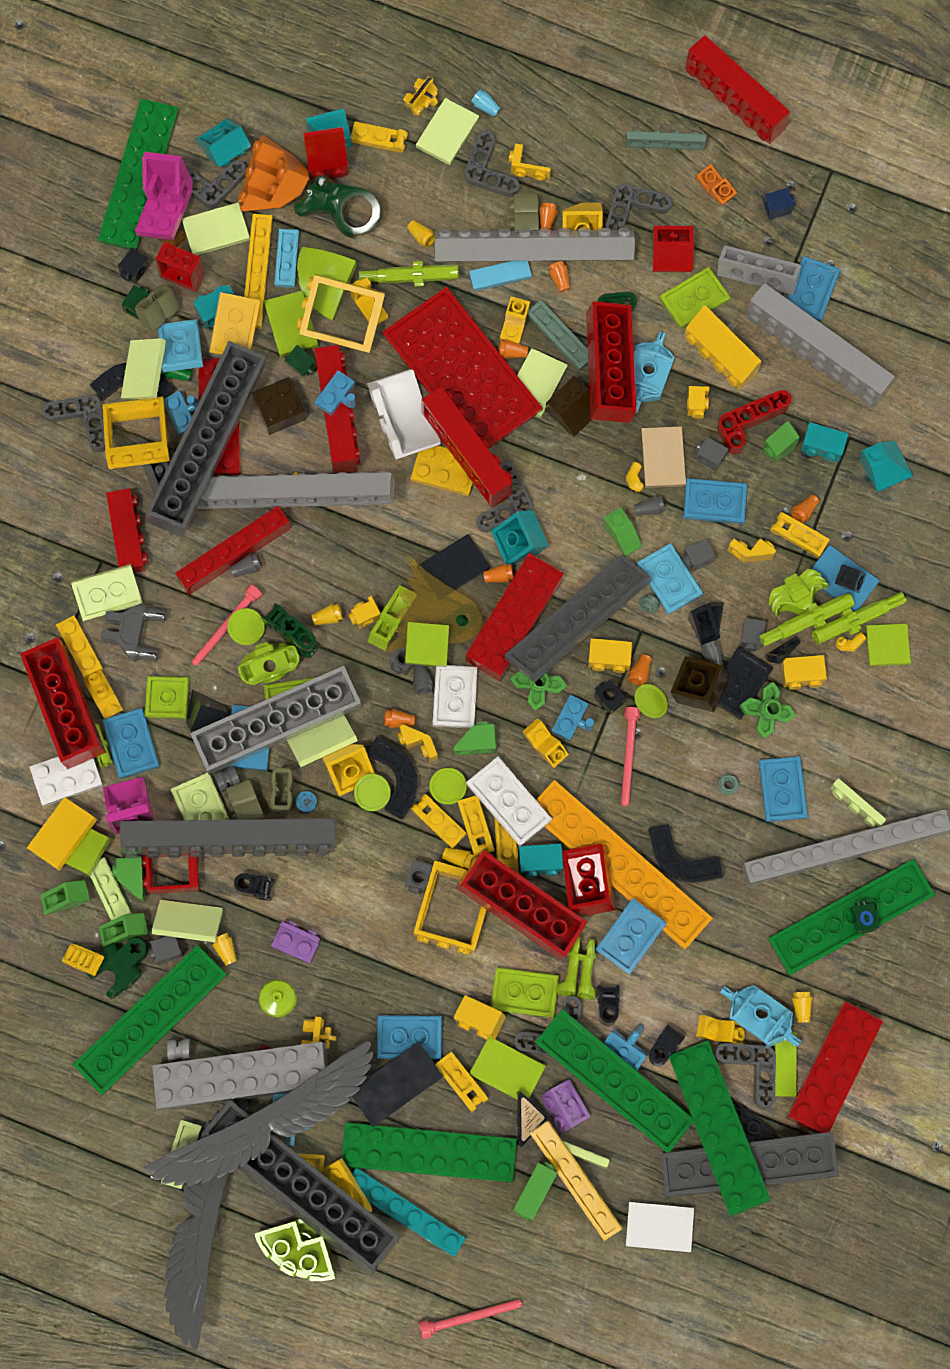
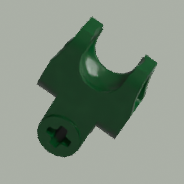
M275 603L272 606L273 608L266 616L263 615L261 620L271 630L279 634L289 646H295L301 656L311 658L318 651L314 634L300 621L290 616L280 605ZM304 642L310 643L309 645H302Z
M131 938L120 949L112 943L100 953V955L104 956V959L96 975L86 974L89 978L94 979L103 971H112L115 974V983L106 993L112 1000L125 990L131 988L143 975V972L137 966L147 957L149 952L148 946L140 938ZM135 945L141 950L139 954L134 952L133 947Z

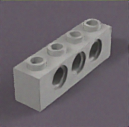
M724 245L718 261L717 276L760 287L766 283L776 291L794 295L800 278L801 265Z

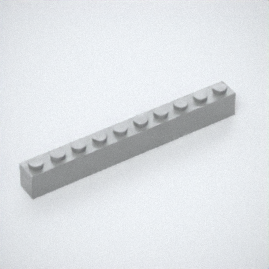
M526 228L519 229V231H511L509 229H500L499 231H491L489 229L450 231L448 229H441L435 231V261L634 260L635 235L634 230L629 228H619L618 230H610L609 228H600L599 230H590L588 228L570 230L568 228H561L559 231H551L547 228L539 229V231H531Z
M379 471L378 473L358 472L354 474L339 472L337 474L318 473L317 475L300 473L297 475L278 474L277 476L263 474L258 476L239 475L237 477L218 476L211 478L197 509L393 504L395 481L392 473L386 471Z
M945 809L749 861L743 864L742 871L747 887L946 835L950 832V821Z

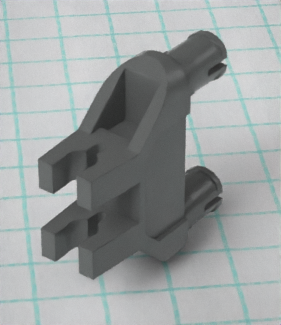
M140 603L124 613L106 611V623L120 625L119 632L102 630V642L119 645L131 661L136 662V660L143 659L157 662L159 649L141 647L140 642L144 622L146 620H153L165 623L167 610L149 608V605L146 603Z

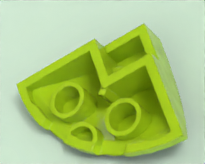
M302 247L298 257L297 271L301 291H303L304 297H309L310 290L307 289L309 277L314 278V274L349 283L356 269V261L332 252ZM318 283L312 308L323 317L333 321L347 290Z
M295 1219L254 1233L262 1252L267 1258H270L278 1265V1268L284 1273L293 1277L305 1278L308 1281H327L336 1278L328 1241L302 1220Z

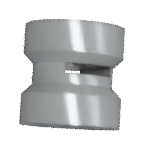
M168 1039V1061H175L177 1058L190 1060V1039H183L178 1042L175 1039Z

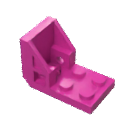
M145 152L142 158L143 190L148 199L135 232L137 236L174 240L192 194L193 181L182 156Z
M144 777L103 787L108 813L105 814V817L114 835L120 834V821H155Z

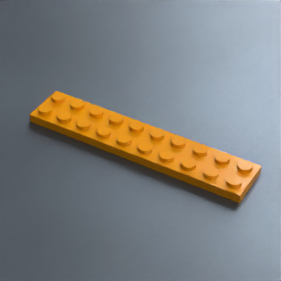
M554 780L536 799L552 818V821L544 828L569 850L603 843L612 887L627 901L630 902L634 898L667 922L662 931L684 951L713 919L558 782Z

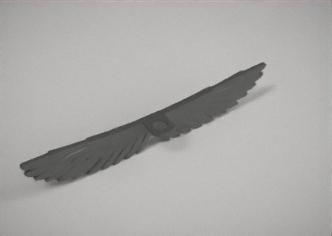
M367 1041L347 1054L342 1055L302 1085L267 1107L219 1132L167 1153L165 1156L144 1166V1171L149 1173L155 1172L150 1177L154 1180L163 1179V1184H169L174 1181L175 1186L188 1182V1186L194 1185L199 1181L205 1183L215 1175H217V1178L226 1175L228 1171L230 1173L235 1171L239 1165L241 1167L245 1166L250 1157L254 1160L259 1156L260 1152L264 1153L270 1143L271 1131L280 1136L293 1137L294 1133L304 1132L305 1129L303 1127L316 1126L315 1122L324 1121L327 1119V1116L336 1113L338 1108L335 1107L349 1102L350 1098L348 1097L360 1090L356 1086L362 1084L367 1079V1076L363 1075L371 1068V1064L368 1063L371 1061L373 1053H367L370 1049V1042Z
M243 1099L240 1104L239 1100L232 1101L247 1113L250 1103L249 1099ZM215 1112L212 1121L218 1115V1112ZM206 1122V1125H205V1127H204V1130H205V1129L207 1128V1126L210 1124L209 1122ZM202 1134L199 1135L198 1140L202 1139ZM229 1171L223 1177L217 1178V1175H215L205 1183L199 1181L189 1187L184 1185L185 1196L182 1197L183 1204L194 1217L184 1221L176 1228L175 1232L177 1234L172 1240V1244L175 1245L169 1251L171 1258L167 1262L166 1268L168 1270L165 1275V1282L169 1283L164 1297L167 1298L166 1312H170L169 1320L171 1325L174 1324L176 1336L180 1334L181 1341L185 1345L190 1341L193 1349L198 1348L202 1323L204 1322L214 1234L218 1236L222 1214L219 1210Z

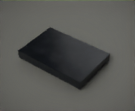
M467 534L417 565V569L440 601L484 573V571L489 570L490 565Z
M737 647L724 668L729 677L717 706L741 720L744 713L739 705L748 698L756 697L773 667L742 648Z

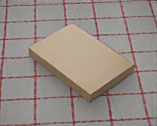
M682 427L642 428L645 488L686 486Z

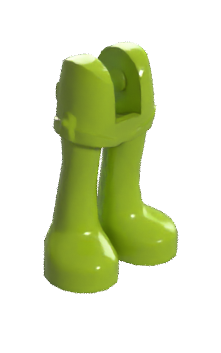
M578 937L568 953L569 963L566 978L562 983L558 984L556 993L562 996H575L579 961H581L583 966L577 996L582 999L594 1000L596 999V990L592 986L591 977L593 962L597 956L595 953V941L589 938L586 946V955L578 954L580 949V937Z

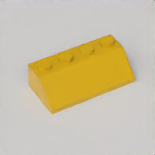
M706 305L703 306L686 327L685 339L690 345H694L699 350L700 355L704 359H708L713 364L714 369L718 373H722L727 378L728 383L732 387L741 390L757 376L761 360Z

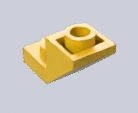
M511 296L499 341L507 339L520 344L530 301Z
M735 539L732 540L727 549L728 552L743 563L772 560L777 550L774 549L775 547L772 543L759 539L751 551L744 542Z
M538 718L522 731L532 747L551 767L555 768L569 755L561 742L549 733L543 722Z
M406 725L399 726L400 732L397 733L401 745L405 744L406 748L410 749L423 744L420 746L424 758L428 757L430 762L438 760V754L429 735Z
M700 1015L696 1036L714 1042L743 1044L745 1028L735 1021L718 1020L706 1015Z

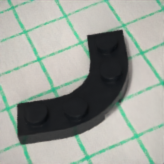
M121 363L109 368L90 384V387L103 401L123 387L127 363ZM160 374L157 397L165 399L176 391Z
M376 736L367 755L390 768L396 777L395 790L384 811L404 820L417 792L416 770L411 759L403 750Z
M669 824L648 828L654 857L659 866L668 875L686 883H702L723 879L719 857L699 861L687 860L677 853L673 845Z

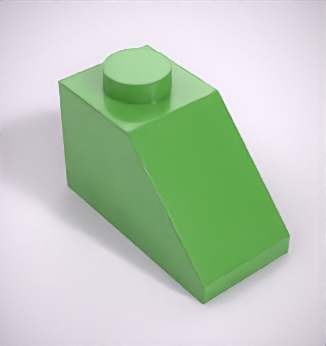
M789 421L784 423L765 440L763 446L764 453L774 463L795 451L800 437Z
M621 507L604 517L602 525L624 557L642 547L632 522Z
M478 722L477 725H473L454 746V756L495 753L494 724Z
M142 857L134 859L116 858V865H113V877H117V881L140 902H145Z
M85 880L64 882L40 895L45 915L72 909L90 901Z
M144 913L122 915L98 927L103 947H107L112 943L127 942L131 938H140L148 934Z

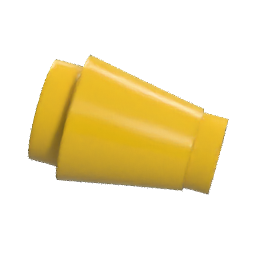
M415 220L408 224L407 230L420 246L428 248L434 243L435 234L433 230Z
M332 603L312 614L314 625L339 623V620H343L340 605Z
M448 847L445 848L442 859L452 865L466 870L475 858L471 851Z
M228 933L218 936L212 946L225 966L237 961L232 937H229Z
M794 992L792 1002L797 1022H810L813 997H811L810 992Z

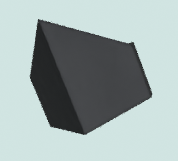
M724 602L707 603L690 611L688 621L700 645L720 638L719 631Z
M192 689L186 720L191 733L229 716L223 704Z

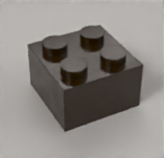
M289 377L252 392L253 401L269 435L306 420L304 408Z
M685 656L670 693L678 704L714 712L729 676L723 665Z

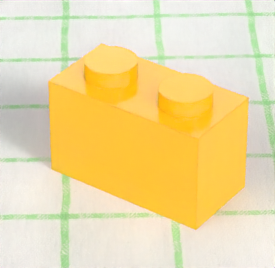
M591 638L588 668H592L594 671L611 669L615 673L629 671L632 642Z
M824 655L786 658L780 663L783 687H789L790 690L800 689L801 686L807 685L810 688H818L827 680Z
M465 995L453 1018L458 1022L457 1026L465 1031L472 1029L477 1032V1036L488 1040V1038L495 1040L506 1016L501 1011Z

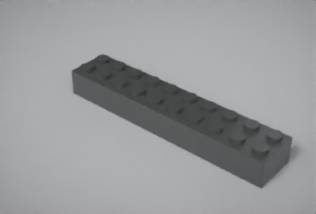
M228 341L146 511L145 522L182 538L184 537L265 367L266 356Z
M335 819L120 821L121 855H125V858L129 859L138 858V855H147V858H159L160 855H168L169 858H179L181 855H187L188 853L189 857L197 858L202 857V854H211V857H223V854H232L233 857L253 854V856L262 857L266 856V853H274V856H286L287 853H295L296 856H307L308 853L326 856L329 855V852H333L335 846Z
M230 1100L202 1132V1138L219 1132L249 1117V1115ZM270 1133V1143L264 1153L260 1152L259 1156L254 1160L250 1157L245 1166L241 1167L239 1165L237 1168L370 1276L399 1241L400 1236L272 1133Z

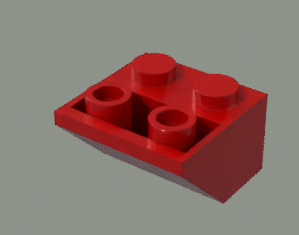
M654 226L652 232V272H692L694 226Z

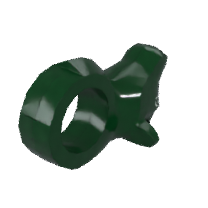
M325 174L318 175L307 188L303 197L294 205L295 214L300 217H307L311 214H330L339 231L352 239L356 235H365L374 231L383 218L381 201L373 192L361 187L338 184ZM356 197L366 198L372 206L373 215L371 220L361 228L351 226L345 217L347 204Z

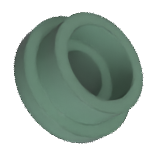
M646 594L639 599L640 608L644 612L655 613L657 611L659 602L654 596Z
M731 774L723 775L718 781L720 792L725 795L736 793L739 788L738 779ZM730 782L732 787L726 788L724 784Z

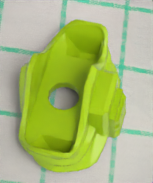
M806 569L799 577L797 574H793L784 579L785 585L773 588L769 597V606H771L772 612L775 613V617H778L781 611L801 615L806 612L805 609L812 606L816 592L820 589L829 588V585L819 572Z
M264 642L258 644L253 652L242 659L241 664L238 666V673L241 679L250 685L274 682L284 677L290 671L295 670L299 663L298 651L295 646H289L284 643L269 644ZM267 660L275 663L274 671L267 672L264 670L263 665Z

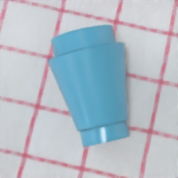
M480 89L471 100L474 107L493 117L501 109L486 90L482 91Z

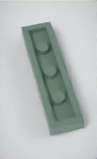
M633 130L631 132L627 131L626 147L704 150L706 143V134L698 132L683 134L677 131L662 133L660 131L642 132L640 130Z
M542 300L528 310L527 317L578 371H581L588 365V349Z

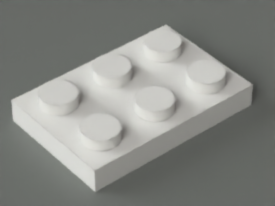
M59 756L30 766L43 807L59 802L64 797L70 798L103 786L94 758L70 769H67L60 762Z

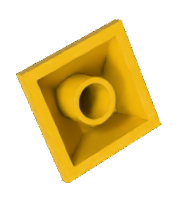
M579 203L564 209L562 228L579 230L580 228L599 230L602 228V204Z
M350 744L322 757L338 796L354 790L357 781L364 775L375 774L363 745Z

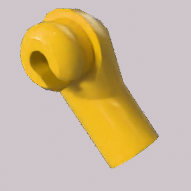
M637 462L632 463L626 475V482L631 490L640 492L644 485L638 477L642 466Z
M861 632L852 640L839 637L836 640V647L840 651L853 652L866 640V637Z

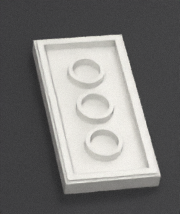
M496 757L466 782V785L519 846H522L552 821V818L499 757Z

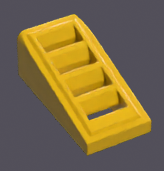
M71 943L62 962L74 969L95 976L104 956Z

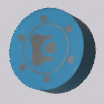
M304 791L297 796L296 805L299 811L310 813L315 810L317 799L313 793Z

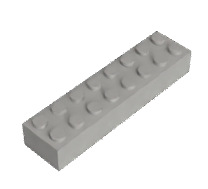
M766 283L752 297L746 313L751 323L758 324L764 328L768 335L779 339L783 346L790 347L796 351V354L801 359H807L815 369L825 372L833 382H839L847 392L861 398L865 405L875 408L889 391L895 378L893 374Z
M342 666L190 734L208 775L357 710L361 708V702L345 667Z
M317 1042L152 1065L156 1109L163 1111L290 1093L328 1066L326 1044Z

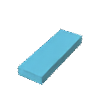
M279 229L275 287L295 288L299 230Z
M510 261L469 271L474 292L532 278L528 261Z

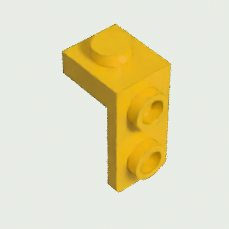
M515 143L514 151L510 150L509 162H512L511 174H515L518 177H534L536 180L541 181L549 180L551 168L521 163L523 145Z
M368 278L359 279L353 283L371 288ZM350 291L351 298L369 323L375 298ZM381 307L377 325L388 319V314L383 307Z
M102 670L92 673L83 679L104 719L123 710Z

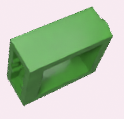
M547 1162L537 1164L513 1210L515 1214L530 1222L533 1221L557 1175V1172L554 1171V1166Z

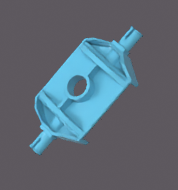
M659 331L654 342L637 344L634 350L636 414L642 402L660 400L672 363L674 362L672 353L663 346L666 336L664 332L662 334ZM645 366H651L654 369V372L652 374H646L643 371V368Z
M755 985L735 993L726 986L720 991V994L727 997L731 1002L729 1021H735L766 1043V1048L784 1040H787L797 1048L802 1040L792 1034L793 1012ZM760 1009L766 1011L767 1017L764 1019L759 1018L756 1015V1011Z

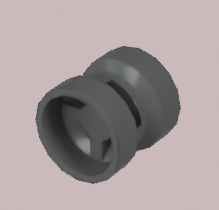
M234 766L228 767L224 772L218 771L214 773L221 792L227 791V788L240 783Z

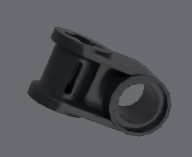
M242 873L235 877L234 888L240 895L263 901H272L270 895L276 880L270 877ZM241 880H247L250 885L246 889H240L238 883Z
M598 985L597 987L598 1019L602 1025L607 1027L614 1025L618 1018L619 985L615 987H602V985ZM611 1011L614 1014V1018L606 1020L603 1017V1012Z
M667 1024L649 1053L650 1063L654 1066L664 1065L670 1055L680 1046L685 1036ZM661 1051L663 1053L662 1058L656 1059V1053Z

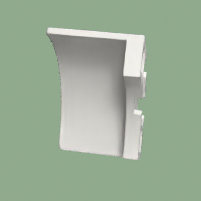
M412 369L367 383L374 408L377 409L379 417L382 416L379 422L384 435H387L388 445L395 459L441 444L438 435L422 415V396Z

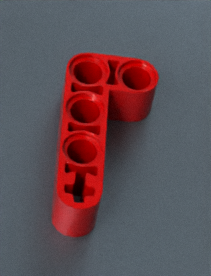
M779 390L723 414L719 419L717 431L724 446L728 448V452L734 455L742 452L746 441L743 433L744 430L785 413L791 403L790 393L786 390ZM759 407L767 408L768 412H761ZM747 415L750 419L743 420L740 416ZM728 422L732 427L725 428L722 423ZM738 440L740 445L735 446L731 441Z

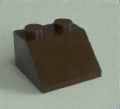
M574 375L546 402L545 411L570 435L575 437L592 421L590 391Z

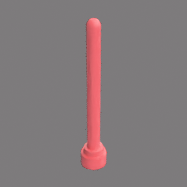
M250 584L246 588L244 599L193 658V665L198 666L228 631L229 618L235 611L247 608L251 602L254 603L255 600L258 601L263 594L255 586Z
M625 707L624 717L628 721L621 804L624 807L628 806L630 801L635 729L638 718H641V712L637 707Z
M517 1299L434 1323L432 1321L428 1322V1320L420 1321L419 1326L423 1339L430 1338L438 1330L522 1307V1301Z

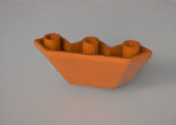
M261 134L259 140H256L252 146L251 160L245 171L246 177L243 188L238 196L240 210L242 211L281 208L301 195L309 180L308 170L294 155Z

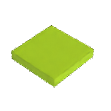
M408 622L405 664L446 667L449 625Z
M907 624L866 625L869 667L911 664Z
M147 676L145 718L187 719L189 678Z
M90 829L65 864L90 876L111 839Z

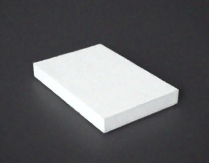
M453 665L436 667L433 727L471 728L474 725L477 667Z
M629 1202L626 1246L691 1252L694 1208Z

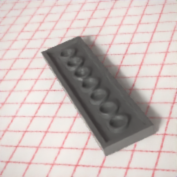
M621 554L505 654V660L535 683L650 583L651 576Z
M833 1132L749 1143L765 1186L840 1177ZM704 1148L661 1154L666 1198L720 1192Z

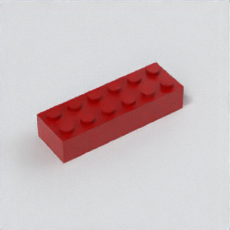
M706 35L688 50L685 66L687 73L692 77H696L703 88L709 89L719 102H723L728 106L732 114L738 115L745 126L752 128L761 140L771 144L786 129L790 111Z
M592 301L586 313L591 419L630 423L637 412L631 305Z
M339 345L314 348L321 393L337 371L347 376L344 351H339ZM341 403L332 416L324 411L333 474L339 472L347 474L358 472L357 465H361L353 408H349Z
M441 386L421 399L422 415L489 506L493 508L511 496L513 478L507 470L504 471L501 468L499 458L495 454L492 455L488 450L489 445L485 439H480L476 434L478 431L472 422L468 423L465 419L466 415L460 406L456 407L453 403L454 398L448 390L445 392Z
M529 553L466 653L465 662L501 682L511 666L505 660V654L532 632L561 585L564 573Z
M57 637L20 653L60 762L67 769H70L106 753L64 643Z
M485 850L477 853L455 887L559 960L567 956L587 924L586 920Z
M847 1002L841 1004L786 1119L815 1134L830 1132L883 1023L882 1020Z

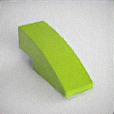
M399 585L370 632L368 642L386 651L411 609L417 594Z

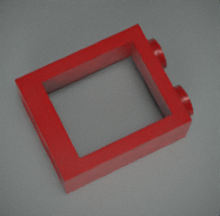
M163 242L155 258L160 278L197 292L205 276L201 257Z
M189 853L187 854L189 884L154 886L153 858H147V855H142V867L146 868V876H143V889H147L148 894L199 891L198 858L189 857Z

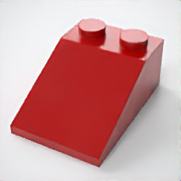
M343 127L303 133L310 180H315L318 175L323 174L329 178H342L345 175H349Z
M603 843L562 851L569 909L580 917L615 911L613 888Z

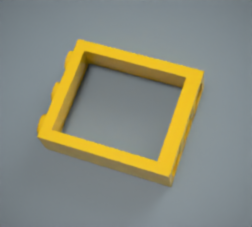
M314 274V278L309 277L307 289L310 290L309 297H304L301 309H305L304 317L299 316L297 328L300 329L299 334L370 353L385 292L319 274ZM318 283L375 298L363 344L307 329Z
M163 397L103 404L105 454L109 469L170 461L167 419ZM159 417L160 442L113 447V422Z
M434 861L413 932V936L417 937V941L426 944L429 941L435 942L437 947L449 949V947L456 948L458 953L464 955L475 953L487 912L482 906L470 944L422 931L438 874L460 880L466 869Z

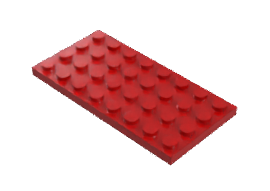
M447 286L382 332V335L406 366L414 371L415 377L428 394L441 386L445 392L448 390L454 398L453 403L456 407L460 406L466 415L465 419L468 423L472 422L478 431L476 434L480 439H485L489 449L543 411L541 405Z

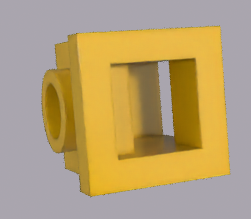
M689 386L687 392V416H692V418L696 419L704 417V411L708 410L709 398H707L709 387Z
M372 596L368 597L367 603L360 602L356 604L351 613L348 614L352 625L356 624L358 629L368 626L380 618V612Z

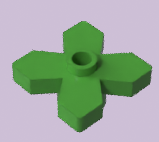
M518 671L510 678V681L516 689H530L527 703L533 711H536L545 704V692L558 694L567 687L560 676H548L547 671L538 679L542 683L541 686H537L522 672Z
M774 682L761 689V701L748 698L739 705L745 716L758 717L755 730L761 739L774 732V720L787 723L796 716L790 705H781L778 701L780 691Z

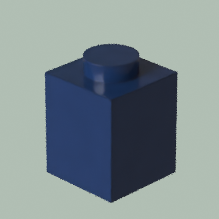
M788 188L765 194L763 204L769 220L792 214L795 198L793 194L789 193Z

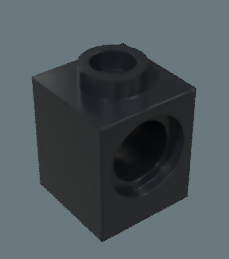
M131 248L118 264L120 276L125 281H132L135 284L150 267L148 258L134 248Z
M842 564L835 584L859 593L866 574L861 570Z
M611 679L606 683L604 681L595 688L594 698L609 715L626 702V696ZM606 692H611L614 695V698L612 700H607L604 698L603 694Z

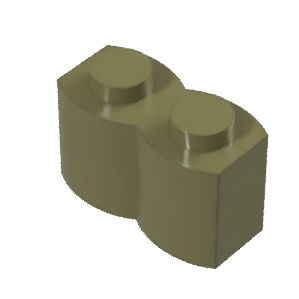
M514 194L513 200H510V212H514V218H510V230L519 231V229L526 228L531 231H539L538 195Z
M160 285L152 290L148 297L141 300L135 306V310L144 328L156 330L162 326L166 318L172 317L180 306L171 287Z
M275 768L271 778L274 789L271 794V806L274 814L290 815L293 808L291 796L294 786L293 776L290 768Z
M250 779L226 789L228 794L224 796L228 807L233 806L235 813L232 814L234 820L265 819Z

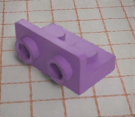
M287 920L284 923L281 921L280 928L271 947L311 964L321 942L320 938L317 937L318 934L309 929L302 931L298 929L299 925Z
M570 1079L548 1090L541 1096L544 1106L550 1111L554 1123L561 1133L590 1118Z

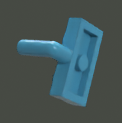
M337 371L314 402L315 405L331 416L341 403L349 408H354L356 405L355 395L349 392L355 385V381Z
M181 391L164 399L166 410L179 436L184 435L193 416L191 412L196 410L199 400L193 396H188L186 402Z
M570 695L552 729V733L571 741L577 727L591 731L594 725L593 719L588 718L586 721L582 719L588 703Z
M641 1024L636 1026L628 1039L613 1029L603 1043L636 1071L648 1055V1053L635 1045V1042L644 1031V1026Z

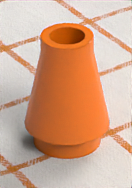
M541 203V207L538 208L539 229L547 228L551 230L558 213L555 204Z
M563 261L551 264L548 273L559 292L571 289L567 265H564Z
M505 339V341L500 340L498 352L503 359L526 358L528 346Z
M811 494L808 498L795 505L791 512L792 518L801 523L807 522L816 506L820 503L819 499Z
M504 563L484 571L486 583H510L514 578L512 564Z
M641 654L628 673L629 682L636 686H641L648 681L652 661L650 656Z
M393 708L391 710L386 709L384 726H388V728H399L400 725L414 727L415 715H410Z

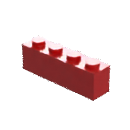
M130 488L106 492L118 567L131 564L133 573L145 571L144 564H148L146 552H142L141 545L145 543L143 533H139L138 526L141 525L139 513H135V507L138 506L136 494L132 495Z

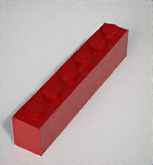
M279 506L273 508L175 573L177 580L186 593L191 595L231 569L230 566L236 564L248 554L255 553L290 530L289 520Z

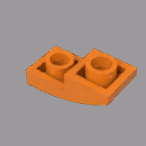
M712 164L695 176L699 184L721 206L737 194L726 178L723 179Z

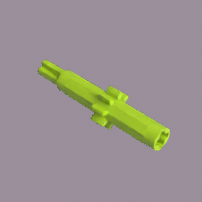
M416 261L410 267L359 271V279L368 278L370 282L379 283L414 282L415 287L424 286L425 281L459 279V266L451 264L424 266L423 261Z
M900 592L887 599L873 602L854 612L849 608L842 611L840 614L841 618L811 632L812 638L816 644H821L848 631L850 635H853L862 629L861 625L888 613L891 609L904 604L907 600L903 592Z
M846 593L818 607L815 602L811 607L805 609V613L760 635V642L765 647L811 626L814 629H818L826 624V619L853 607L854 600L849 593Z

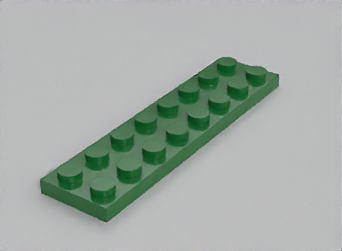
M140 99L98 236V243L127 250L131 248L138 249L141 236H137L135 229L148 199L143 190L142 158L145 152L167 153L179 113V107Z
M912 859L768 938V941L787 975L791 976L867 934H855L850 911L855 906V903L861 901H868V904L874 903L880 927L931 899L935 894L917 863Z
M196 945L72 1065L103 1096L222 982L227 975Z
M561 1009L534 1042L665 1153H669L694 1122L690 1115L563 1009Z
M707 1040L670 1055L669 1059L730 1217L771 1202L709 1041Z
M345 1123L341 1158L349 1168L513 1183L517 1139Z

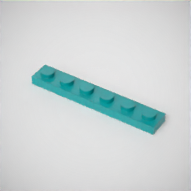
M358 1168L355 1169L352 1175L369 1203L449 1255L456 1256L466 1238Z

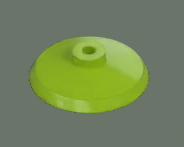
M249 608L235 611L228 621V632L231 638L241 645H251L260 640L265 628L261 615Z
M644 684L636 690L635 703L641 713L651 718H659L666 713L668 701L660 688L652 684Z
M454 768L440 769L434 773L430 780V793L436 801L442 804L457 803L466 793V779L461 772Z
M367 774L357 781L354 788V797L357 804L364 810L378 811L388 803L390 787L382 776Z
M275 979L267 982L261 988L258 1000L264 1013L271 1017H283L294 1009L297 996L295 989L290 983L285 980Z

